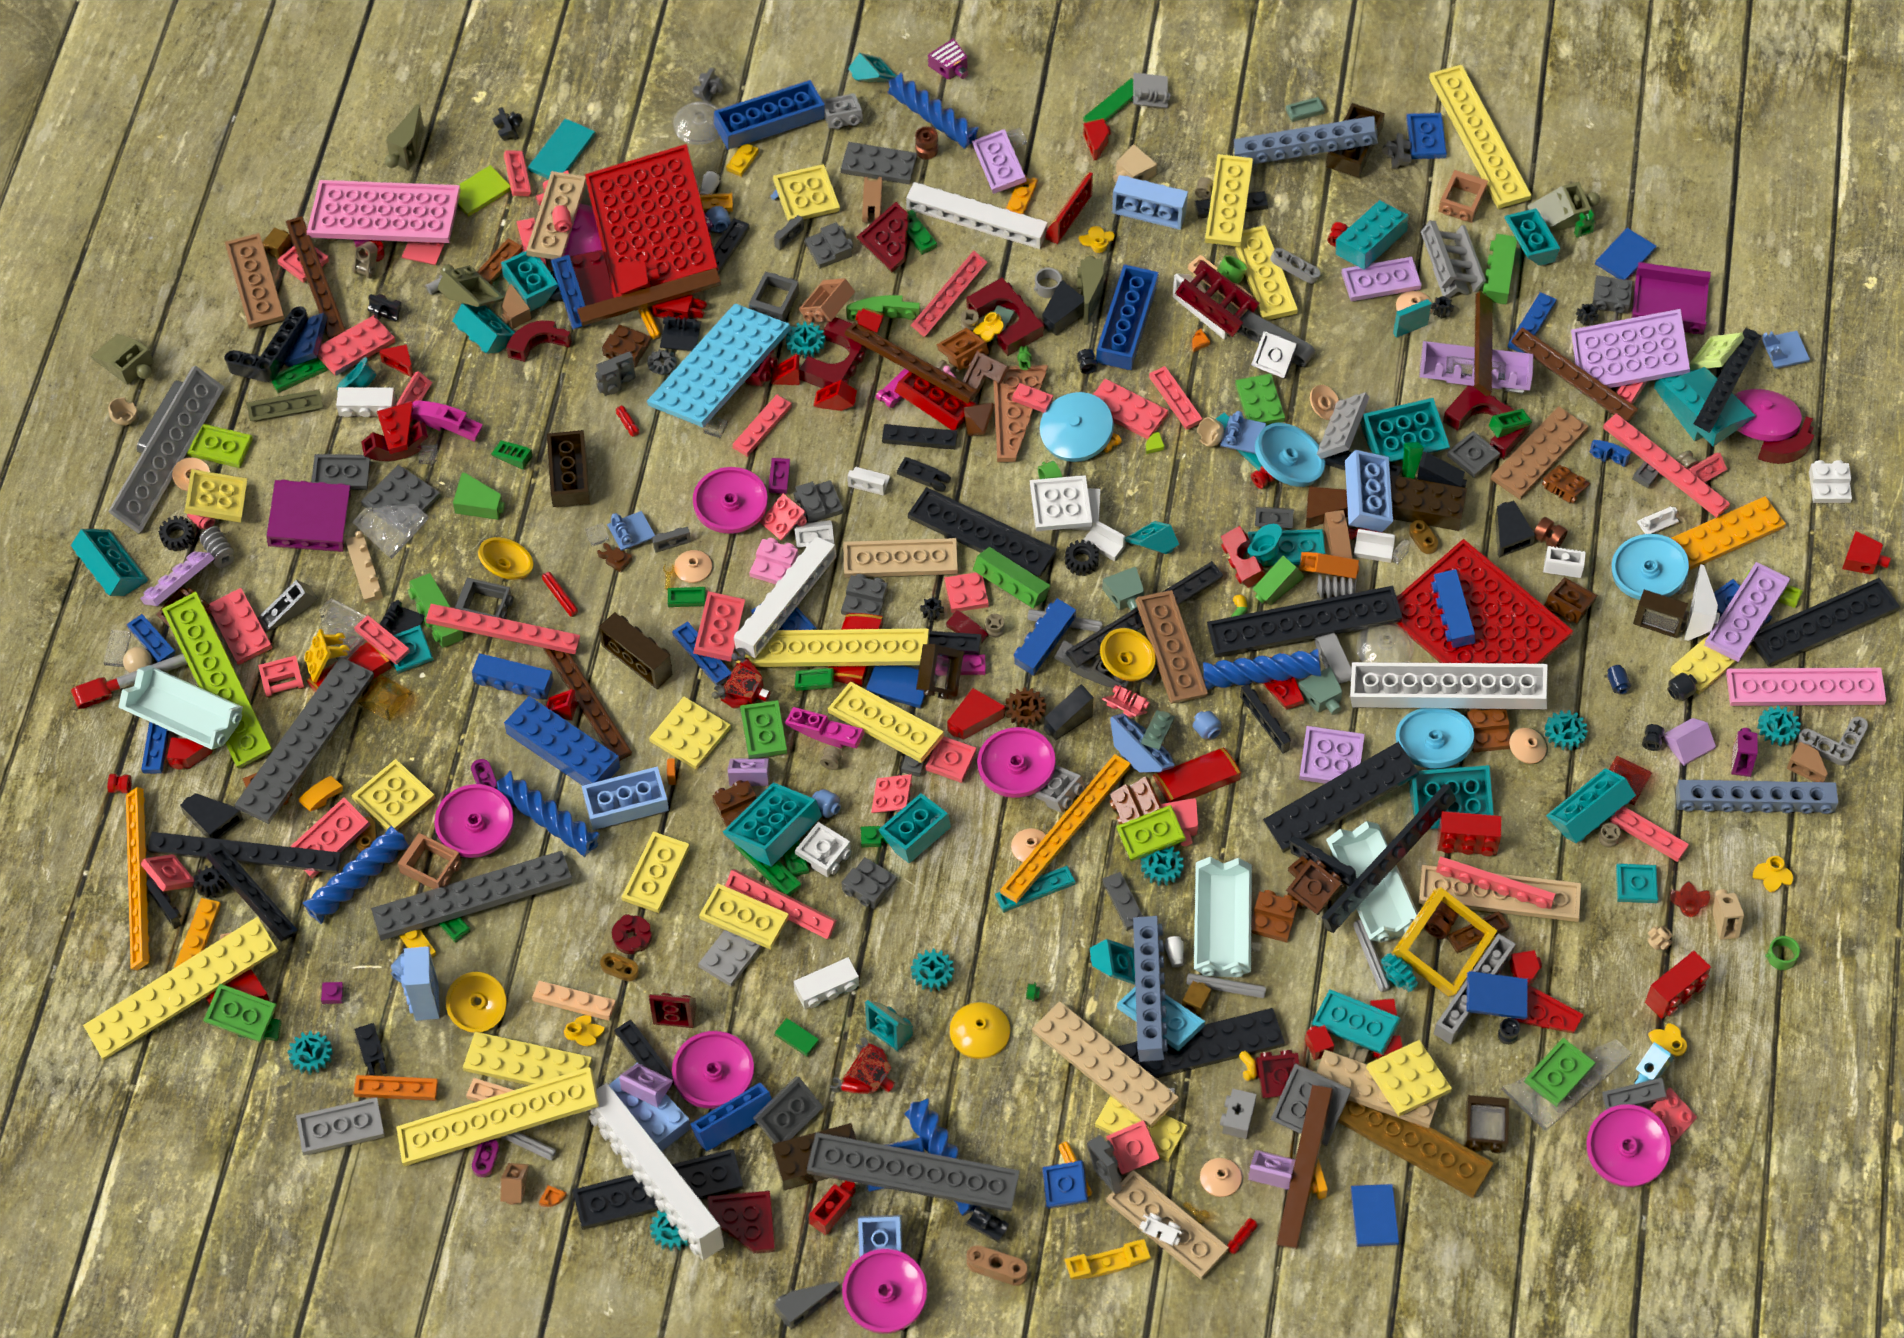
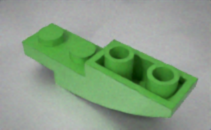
M903 296L870 297L846 306L847 319L856 321L858 310L861 311L863 307L882 313L884 317L890 318L896 317L912 320L916 319L920 314V303L903 302Z

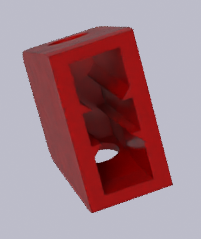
M645 261L616 263L621 295L652 287L651 281L660 279L659 269L649 270Z
M1855 531L1842 569L1871 575L1876 565L1888 568L1891 558L1880 554L1883 547L1882 543Z

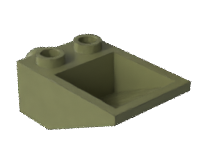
M416 104L396 129L387 136L386 142L389 155L385 157L387 167L395 168L398 165L409 170L418 159L424 131L420 105Z
M1580 182L1561 186L1529 204L1527 209L1537 208L1550 232L1575 226L1576 222L1580 220V213L1583 212L1586 216L1589 210H1591L1590 206L1593 207L1599 204L1600 196L1595 192L1585 196Z
M1094 256L1085 257L1084 260H1081L1080 267H1077V289H1081V295L1084 297V325H1088L1103 295L1102 259H1096Z
M445 264L441 267L440 273L442 278L437 289L448 299L476 307L504 301V297L470 265L456 269L450 264Z
M116 334L91 355L94 361L126 385L130 384L138 376L141 379H147L152 373L149 366L154 363L149 349L139 341L120 334Z

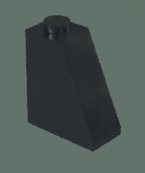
M1063 280L1059 283L1042 314L1044 328L1055 335H1058L1084 315V297Z
M1423 451L1418 470V480L1466 488L1465 471Z
M1515 501L1503 502L1497 506L1495 523L1499 558L1532 546L1535 534Z
M1082 684L1044 717V731L1048 736H1052L1055 741L1093 717L1094 697Z
M197 793L187 797L180 804L183 814L206 838L220 839L243 820L240 810L234 806Z

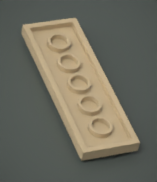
M551 171L526 250L527 256L547 259L564 256L572 228L567 232L556 231L554 229L552 212L556 206H566L570 211L573 227L586 185L585 176Z
M956 538L843 542L844 578H850L851 575L856 576V574H863L866 577L958 574Z
M1327 1050L1324 1051L1317 1073L1351 1088L1352 1091L1348 1100L1398 1117L1367 1070V1064ZM1439 1098L1398 1118L1429 1128Z
M1134 1170L1120 1183L1122 1191L1117 1194L1112 1192L1106 1198V1202L1137 1228L1140 1227L1142 1221L1146 1222L1147 1220L1143 1215L1149 1216L1150 1213L1161 1217V1222L1167 1225L1169 1222L1181 1226L1180 1231L1184 1232V1234H1178V1237L1181 1238L1178 1246H1171L1159 1240L1162 1234L1161 1231L1158 1232L1156 1238L1149 1234L1146 1235L1201 1280L1228 1251L1229 1247Z

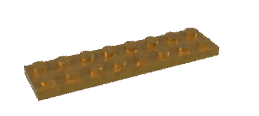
M1347 1100L1338 1121L1340 1124L1471 1198H1474L1494 1164L1431 1127L1426 1128Z

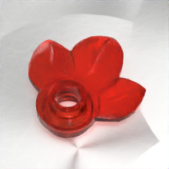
M1687 881L1680 891L1671 890L1670 898L1673 904L1680 907L1683 915L1695 917L1699 914L1701 908L1708 905L1710 892L1709 890L1697 892L1692 883Z

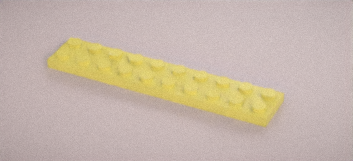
M1458 65L1430 73L1429 79L1482 179L1488 180L1487 190L1497 209L1530 200L1531 194L1463 66Z
M929 629L777 630L756 658L746 654L744 658L747 657L755 667L920 665L923 644H929Z
M256 917L83 1026L100 1056L105 1060L217 990L219 984L225 985L277 953L278 949L261 920Z
M588 1067L397 1126L402 1164L408 1166L599 1107L593 1071Z

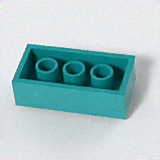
M1379 200L1336 239V255L1365 270L1408 231V215Z

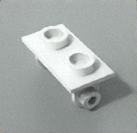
M1670 506L1667 509L1638 520L1637 523L1645 534H1653L1679 523L1675 516L1677 509Z
M1150 1213L1149 1216L1143 1215V1217L1147 1218L1146 1222L1142 1221L1139 1227L1143 1233L1156 1238L1158 1232L1161 1231L1162 1234L1159 1240L1171 1246H1178L1181 1239L1178 1237V1234H1184V1232L1180 1231L1181 1226L1169 1222L1167 1225L1161 1222V1217Z

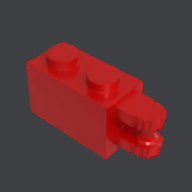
M687 295L653 305L652 308L654 317L664 318L670 316L676 317V319L678 317H681V319L686 317L687 320L690 317L702 318L704 312L701 309H705L707 304L704 300L694 299L693 295Z
M844 1181L840 1186L834 1184L809 1213V1224L826 1236L852 1205L851 1198L856 1192L855 1183Z

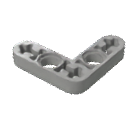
M1854 717L1839 743L1813 730L1803 729L1798 735L1797 743L1809 744L1818 750L1821 757L1838 765L1845 766L1851 761L1867 730L1868 723L1862 717ZM1857 724L1861 725L1857 733H1855L1854 729ZM1806 736L1809 737V740H1808V741H1805V740H1804V738H1806ZM1853 738L1856 743L1850 745L1845 741V739ZM1827 744L1830 750L1824 751L1819 745ZM1842 753L1845 754L1844 758L1840 757Z

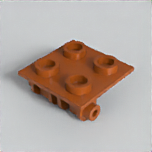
M1558 465L1543 477L1544 481L1542 483L1544 489H1547L1554 495L1560 490L1558 497H1562L1563 500L1573 504L1578 498L1576 496L1591 484L1584 477L1574 474L1567 467Z

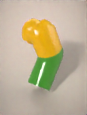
M1241 594L1235 595L1233 602H1235L1234 604L1237 606V609L1231 617L1244 615L1248 611L1245 596Z

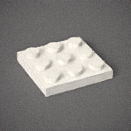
M1086 475L1030 480L1036 531L1092 526Z

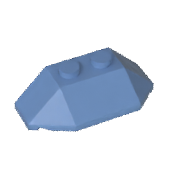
M1124 713L1111 717L1114 747L1132 764L1134 769L1138 770V772H1162L1174 767L1170 753L1163 746L1158 750L1141 744L1146 732L1142 725L1135 720L1129 719Z

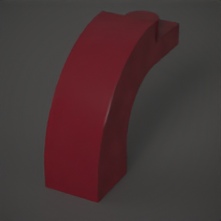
M541 320L529 323L518 329L510 338L506 347L508 358L526 362L530 351L542 343H552L570 348L572 343L571 333L566 329L556 328L555 321Z
M1806 416L1799 434L1791 439L1764 441L1758 459L1773 464H1786L1802 458L1809 451L1815 436L1812 434L1814 427L1811 426L1813 418Z
M419 421L410 428L408 450L389 454L385 437L372 432L361 441L364 457L376 461H397L415 455L422 450L421 443L428 438L425 423Z

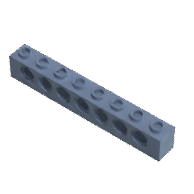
M1374 116L1238 138L1234 139V155L1253 158L1252 164L1378 144L1377 126Z
M1678 780L1675 789L1677 810L1684 811L1703 810L1711 812L1719 810L1724 812L1743 811L1746 813L1752 811L1770 813L1774 811L1783 813L1802 812L1804 814L1821 812L1829 814L1834 813L1838 805L1836 782Z
M1157 916L1133 918L1139 1061L1164 1060V1052H1167V1039H1163V1035H1167L1166 1022H1163L1162 1019L1166 1018V1008L1162 1006V1001H1166L1165 989H1161V985H1165L1164 972L1161 973V968H1164V957L1160 956V952H1164L1163 940H1159V936L1163 935L1162 923L1158 924Z

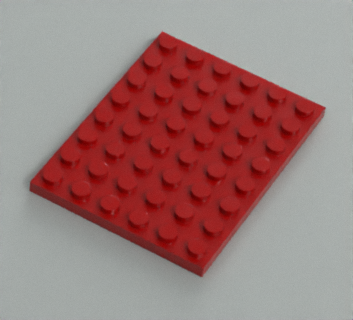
M687 144L585 174L614 298L622 296L616 263L645 261L649 270L658 268L660 279L652 280V286L714 268L717 271L719 270Z
M1462 539L1397 596L1402 622L1394 624L1439 663L1541 664L1573 635L1571 628L1465 539ZM1456 569L1475 633V643L1452 648L1451 641L1447 642L1445 631L1447 627L1442 625L1440 615L1443 612L1442 609L1438 610L1436 603L1438 595L1433 593L1431 582H1434V574Z

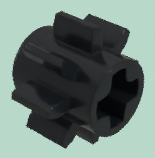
M1445 296L1435 297V302L1431 304V309L1434 310L1433 315L1440 319L1450 317V313L1454 310V305H1451L1452 299Z
M1582 304L1581 309L1577 308L1576 311L1577 321H1580L1583 326H1593L1594 321H1598L1599 318L1597 314L1598 308H1595L1592 304Z
M934 597L927 600L924 599V605H920L923 618H927L931 622L935 619H940V613H944L941 600H937Z

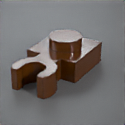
M607 543L603 544V548L607 551L597 550L598 557L606 559V564L620 573L632 561L630 554L623 550L621 551L618 547L612 550Z

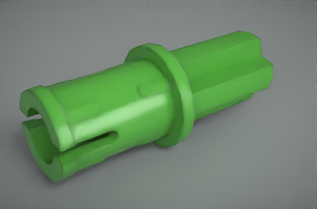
M1021 346L1019 348L1017 359L1022 370H1028V367H1031L1030 361L1032 356L1028 346Z

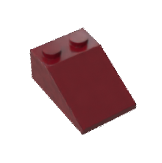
M603 250L570 256L585 306L614 298Z
M669 993L649 994L653 1025L694 1027L697 1008L695 998L689 995L672 996Z

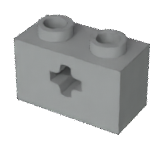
M1232 1089L1231 1096L1227 1095L1224 1107L1228 1108L1227 1113H1222L1220 1125L1223 1126V1134L1243 1139L1247 1138L1257 1094Z

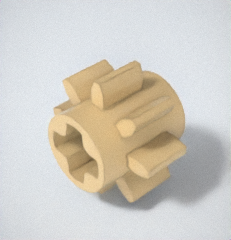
M1658 926L1653 927L1647 933L1651 936L1648 939V943L1656 950L1660 948L1662 950L1667 949L1673 943L1669 940L1672 937V933L1665 926L1660 928Z

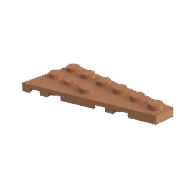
M1048 365L1031 366L1030 368L1028 367V370H1022L1019 366H1008L1009 369L1002 384L993 380L997 462H1016L1034 410L1012 401L1015 390L1019 383L1041 390Z

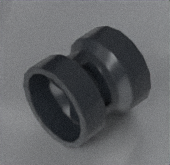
M1083 349L1076 354L1077 361L1080 363L1081 373L1091 374L1098 369L1092 349Z
M1656 724L1647 725L1645 727L1646 736L1643 738L1642 746L1651 751L1660 750L1662 746L1661 739L1665 733L1664 728Z
M1505 1018L1500 1023L1498 1039L1503 1044L1510 1045L1518 1039L1520 1032L1518 1021L1513 1018Z

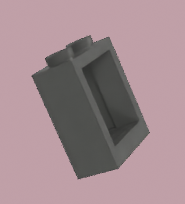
M765 271L749 302V309L785 322L799 294V282L792 278H785L776 273ZM767 285L789 291L781 308L760 301Z
M467 577L455 609L507 619V609L509 606H512L514 596L511 594L510 587ZM475 593L502 599L496 616L469 609Z

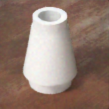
M707 171L703 175L700 195L712 194L720 183L718 174Z
M1173 936L1166 938L1164 947L1172 967L1183 966L1184 942L1181 941V937Z

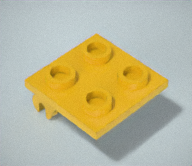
M319 629L317 635L313 637L312 645L306 651L304 657L313 682H317L328 659L348 655L347 651H350L348 645L332 646L344 643L343 639H346L343 633H337L336 635L324 634L323 629Z

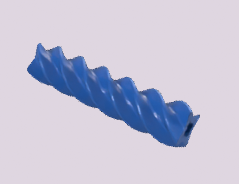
M902 72L896 78L890 79L888 94L894 96L900 103L907 105L911 111L933 124L936 129L945 133L951 140L958 142L961 147L966 149L973 140L977 139L978 127H968L966 118H956L952 108L943 109L941 101L939 99L931 100L927 90H917L914 81H904Z
M1318 649L1310 653L1297 651L1290 656L1279 653L1272 658L1267 656H1257L1253 660L1239 658L1233 663L1227 660L1218 661L1214 665L1203 662L1206 690L1212 689L1215 686L1227 688L1234 684L1244 686L1253 682L1267 683L1273 679L1277 681H1285L1291 677L1303 679L1311 674L1321 676Z
M509 771L504 778L497 781V790L508 799L510 805L517 807L521 813L531 817L535 823L546 828L555 837L561 838L566 845L576 849L583 857H586L591 850L598 847L597 840L600 833L588 832L586 824L583 821L574 822L569 811H558L555 801H543L541 792L539 790H528L525 780H514L512 772Z
M390 826L386 833L376 838L369 848L361 851L356 860L346 864L341 873L331 877L326 886L319 888L311 899L302 903L307 909L308 914L322 924L325 915L335 913L339 908L340 902L350 900L355 889L363 888L367 885L369 876L381 873L384 863L393 862L397 858L399 850L409 848L404 835Z
M929 1098L920 1102H912L910 1109L904 1115L910 1120L913 1131L922 1138L923 1147L926 1152L957 1159L958 1148L948 1143L949 1133L947 1129L938 1126V1113L928 1109ZM956 1202L962 1216L974 1212L976 1206H978Z

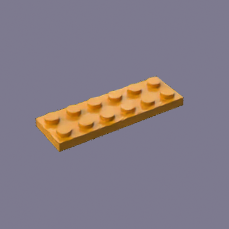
M1766 496L1718 518L1678 534L1671 539L1684 549L1688 557L1689 570L1700 566V564L1703 565L1785 528L1786 524Z

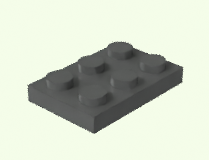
M315 454L311 482L341 483L350 485V490H368L371 459L364 457V455Z
M796 1076L753 1119L775 1144L792 1139L823 1106L802 1079Z

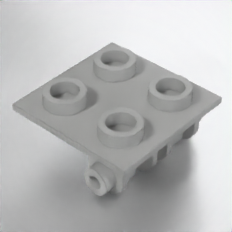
M1133 73V105L1168 108V100L1170 99L1168 76Z

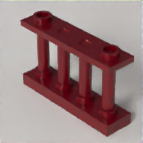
M1201 260L1193 272L1196 274L1195 278L1191 282L1184 279L1175 294L1233 337L1243 324L1240 320L1247 310L1254 313L1260 303L1205 261ZM1202 280L1211 286L1206 293L1196 287ZM1216 291L1225 296L1220 304L1211 298ZM1231 301L1240 307L1234 315L1225 309Z

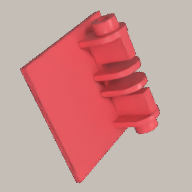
M408 241L402 258L436 265L445 243Z
M782 494L761 519L760 523L782 541L795 524L804 526L807 521L804 516L805 511L785 494Z
M1115 685L1112 691L1115 693L1114 695L1102 698V700L1107 702L1106 705L1114 709L1120 708L1124 710L1123 713L1132 718L1147 714V711L1143 709H1147L1150 704L1146 698L1140 695L1137 696V693L1133 694L1129 702L1132 691L1128 692V689L1121 685Z
M912 774L877 778L871 813L899 812L910 802Z
M1669 1087L1666 1091L1668 1099L1656 1102L1649 1111L1654 1113L1665 1125L1670 1137V1145L1672 1146L1697 1117L1672 1088Z

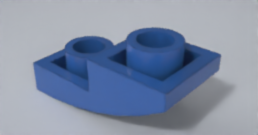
M1593 440L1590 448V453L1595 458L1604 462L1611 458L1615 463L1623 467L1629 462L1631 452L1616 444Z

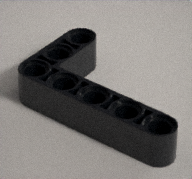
M297 306L290 311L261 356L237 350L227 352L224 359L229 372L262 382L274 380L284 366L287 356L309 319L306 309L302 306Z

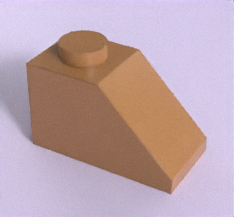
M509 285L502 304L503 314L501 316L506 324L509 323L512 329L531 320L530 308L513 285Z
M1799 742L1787 769L1813 782H1825L1828 773L1818 750L1809 744Z
M508 1163L501 1177L500 1202H506L511 1205L522 1202L525 1195L529 1164Z

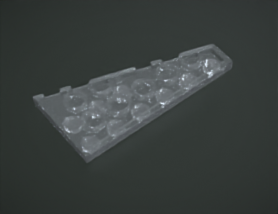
M1616 1039L1585 1053V1055L1596 1062L1595 1066L1558 1107H1555L1524 1082L1526 1077L1510 1085L1502 1086L1501 1090L1542 1129L1547 1131L1631 1056V1052Z

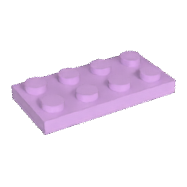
M1005 129L972 141L993 194L1026 182L1025 175Z
M1412 257L1372 263L1365 270L1358 266L1342 269V276L1350 301L1421 289V283Z
M192 552L186 557L187 560L183 564L179 563L172 569L173 572L171 574L161 577L155 587L145 590L144 596L140 598L145 605L158 606L213 561L214 557L211 553Z

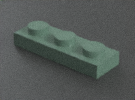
M1157 710L1142 738L1141 744L1160 750L1174 722L1175 716L1170 715L1168 712Z

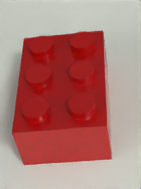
M1442 811L1438 827L1437 851H1443L1444 853L1459 852L1465 855H1497L1501 839L1502 816Z
M1695 950L1651 984L1645 1004L1661 1019L1667 1015L1669 1017L1672 1016L1680 1004L1685 1005L1691 1000V995L1695 992L1700 993L1706 987L1705 983L1710 977L1711 966Z

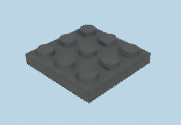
M398 464L361 501V504L404 534L441 495L440 492Z
M1295 1063L1271 1120L1301 1134L1312 1085L1332 1088L1334 1091L1322 1144L1328 1146L1352 1089Z

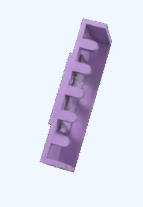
M1423 341L1419 377L1474 386L1475 347ZM1492 349V388L1502 389L1504 387L1530 390L1533 375V354Z

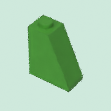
M466 473L461 474L453 501L455 514L499 520L500 513H503L505 508V502H502L501 494Z
M1282 556L1253 588L1257 593L1255 597L1262 604L1266 601L1269 605H1272L1303 580L1305 576L1286 557Z

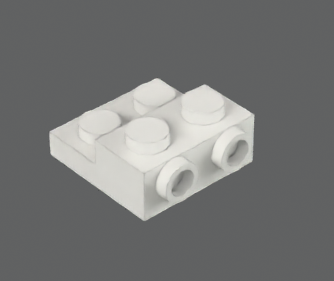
M1819 460L1811 464L1809 477L1813 503H1851L1849 463H1844L1841 460L1825 463Z
M818 822L796 848L795 854L809 862L814 870L828 878L830 874L834 875L837 873L842 859L847 860L851 854L850 841Z

